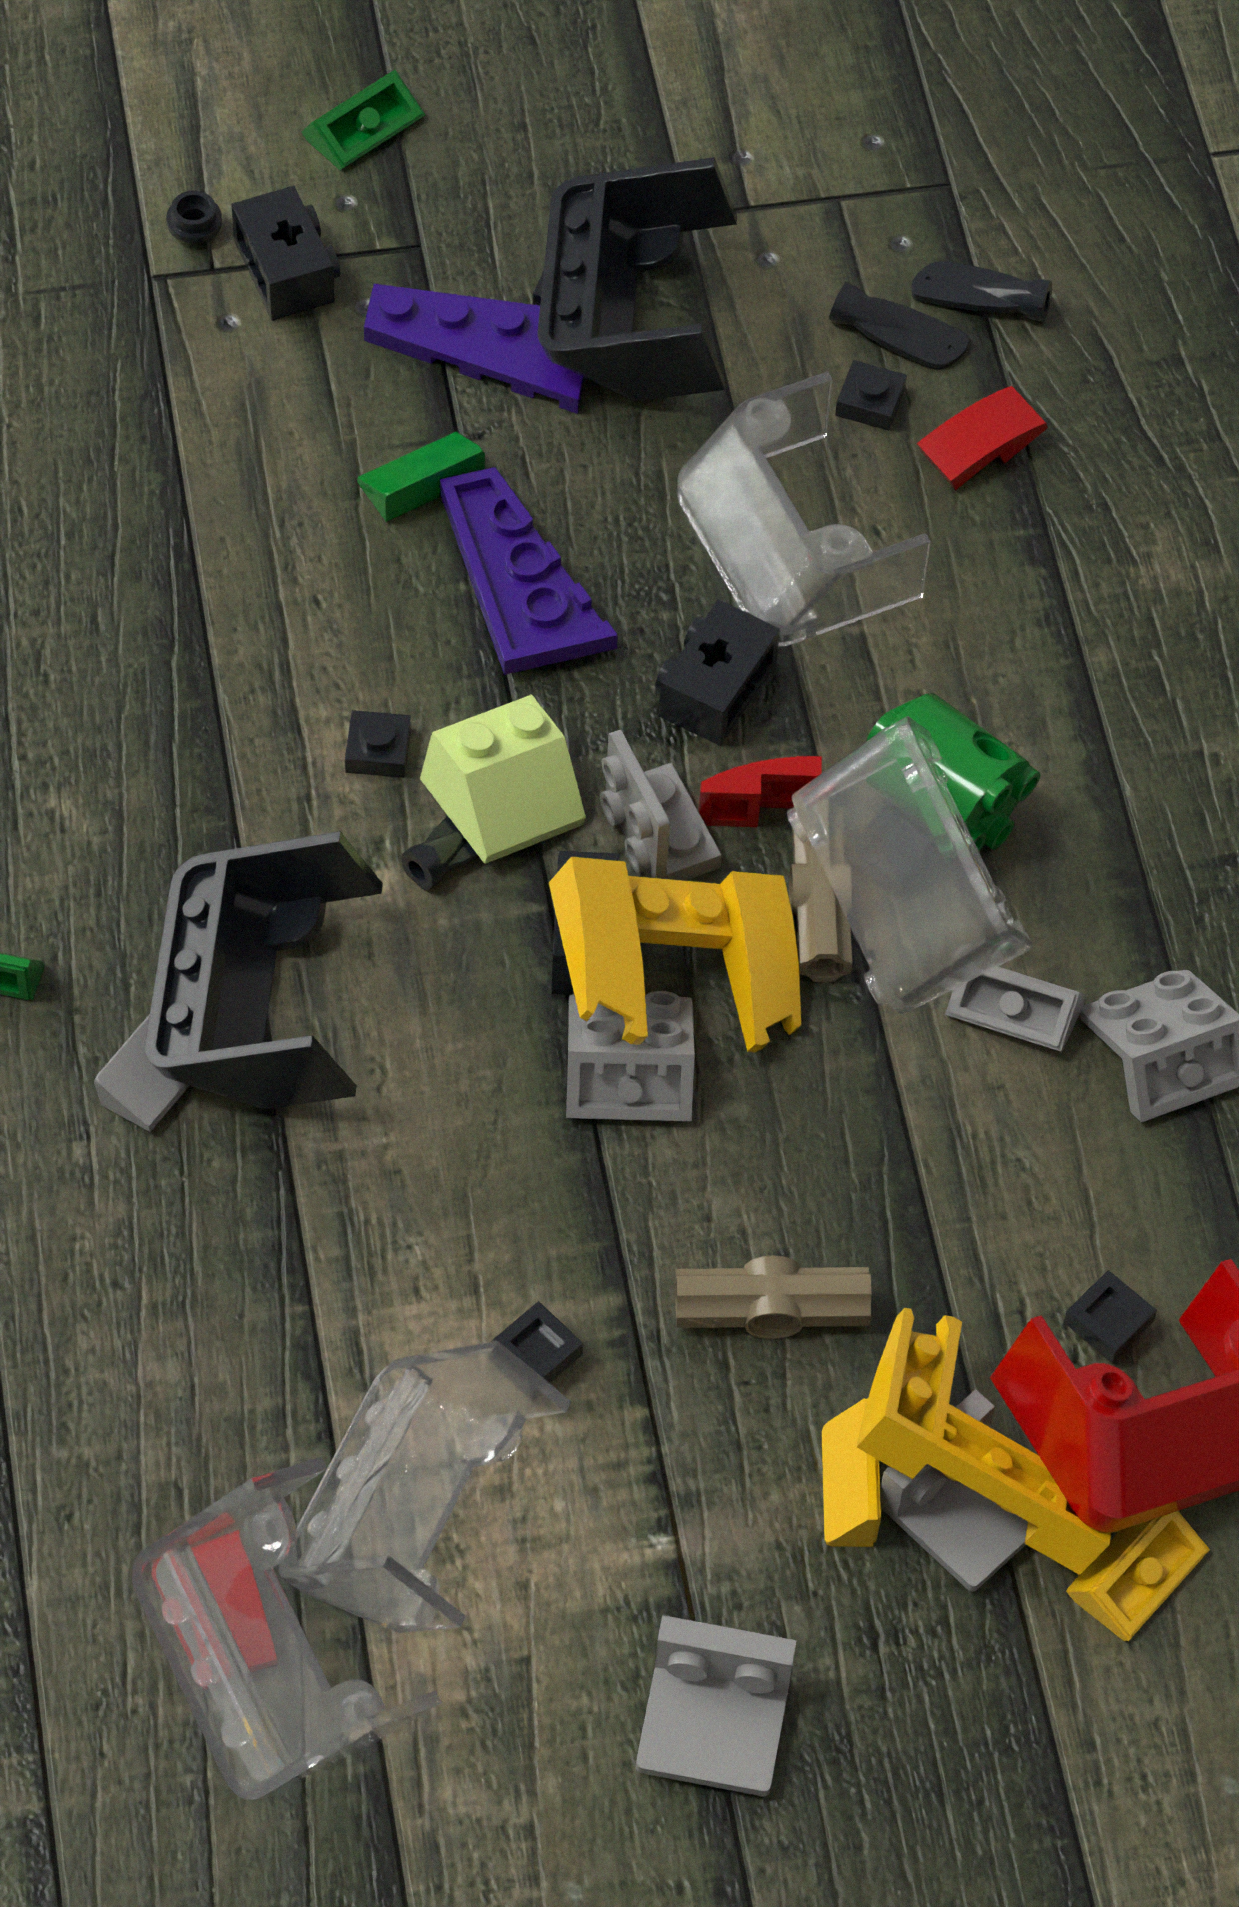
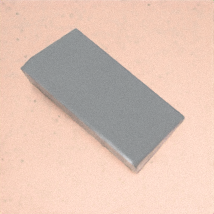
M964 956L945 1015L1063 1052L1087 995Z
M149 1014L97 1074L94 1084L102 1106L151 1132L190 1085L164 1077L147 1059L145 1041Z

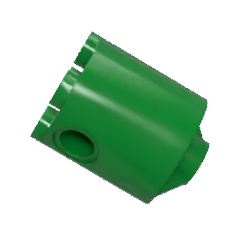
M927 693L886 712L874 725L866 740V748L870 750V756L862 773L861 786L866 793L886 808L892 809L934 840L935 844L957 860L967 863L984 845L992 850H996L1004 843L1015 824L1009 816L1018 802L1024 801L1033 792L1040 780L1041 774L1030 766L1025 758L938 695Z

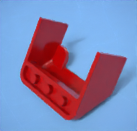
M1232 1259L1222 1261L1178 1320L1215 1375L1214 1378L1144 1399L1133 1380L1115 1366L1105 1363H1094L1076 1369L1042 1315L1030 1319L991 1375L990 1379L1071 1508L1087 1526L1101 1532H1117L1239 1491V1269Z

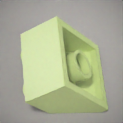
M533 695L432 732L420 780L484 864L584 825L586 815L565 736Z

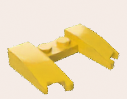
M570 857L549 882L578 1013L581 1019L588 1021L594 1014L597 1005L600 1004L623 1016L625 1028L622 1040L630 1044L640 1045L648 1037L643 960L640 943L722 949L747 1052H757L763 1049L770 1042L766 1028L782 1021L783 1028L788 1035L793 1034L801 1026L799 960L793 915L784 876L732 871L721 884L628 876L625 861Z
M904 1308L894 1321L876 1370L864 1410L856 1447L911 1479L926 1464H929L941 1471L947 1478L962 1483L995 1502L1003 1510L1016 1514L1028 1521L1024 1544L1080 1575L1110 1545L1111 1533L1097 1531L1087 1526L1077 1517L1039 1455L949 1404L962 1321L955 1317L944 1315L936 1324V1336L913 1332L914 1315L912 1309Z

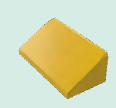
M862 1399L828 1421L822 1429L824 1539L826 1544L831 1547H873V1543L877 1541L881 1520L879 1460L856 1447L868 1399Z
M1176 1511L1120 1530L1110 1541V1545L1075 1579L1066 1592L1075 1603L1121 1640L1129 1641L1210 1549L1180 1512Z

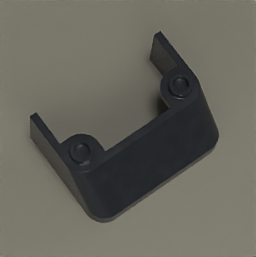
M715 157L574 177L562 183L554 191L550 203L538 323V339L546 357L551 362L634 401L725 390V378L702 323L633 332L638 272L659 269L673 262L682 249L683 232L737 225V214Z
M341 831L200 854L188 859L177 869L170 884L145 1041L147 1059L164 1077L263 1109L356 1096L357 1085L313 1035L264 1042L277 951L298 948L311 941L323 925L327 902L382 894L383 883Z

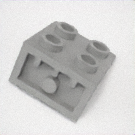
M617 730L609 733L607 757L602 758L601 761L606 779V791L600 793V801L611 826L619 824L626 837L624 842L625 850L636 873L644 871L648 878L686 881L719 869L721 867V853L672 762L643 772L623 732Z
M1191 971L1164 972L1158 975L1154 981L1126 991L1116 990L1102 995L1099 1000L1083 1005L1080 1013L1081 1020L1123 1060L1130 1112L1140 1122L1239 1087V1014Z
M655 991L645 995L648 1037L640 1045H634L622 1040L625 1028L623 1016L598 1004L594 1014L588 1021H585L579 1017L575 995H570L566 1118L692 1121L695 1057L692 999L689 997H679L667 991Z
M975 1389L956 1408L990 1427L995 1406ZM926 1464L913 1479L890 1466L883 1472L880 1488L881 1509L969 1591L974 1592L978 1590L1026 1545L1024 1542L1028 1521L1016 1514L1003 1510L995 1502L962 1483L947 1478L941 1471L929 1464Z
M662 1615L657 1639L654 1674L636 1759V1770L639 1773L758 1796H767L770 1793L797 1640Z

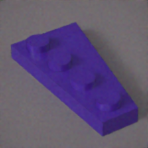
M373 284L364 324V341L430 364L439 359L457 365L459 367V374L481 380L483 375L504 381L511 384L512 392L532 399L536 393L559 400V408L578 414L585 378L551 362L546 357L538 339L540 305Z
M496 467L440 479V495L504 675L617 649V633L607 620L603 622L592 608V599L580 582L576 584L573 582L561 565V556L550 541L545 543L533 527V518Z

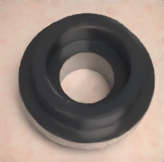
M201 191L183 192L173 200L172 205L167 211V228L172 236L182 242H206L215 237L222 227V213L219 206L208 194Z

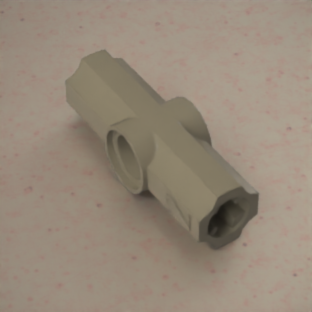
M809 800L805 805L792 809L791 818L793 864L790 865L789 901L793 918H796L799 974L811 978L813 982L819 983L835 982L838 978L851 974L852 970L850 918L853 917L854 872L853 865L847 864L846 858L847 836L844 809L835 807L831 804L830 800Z
M772 1255L752 1259L745 1264L744 1268L676 1269L677 1328L745 1327L749 1334L762 1339L790 1337L800 1332L802 1327L870 1326L872 1292L869 1267L800 1268L799 1263L791 1258Z

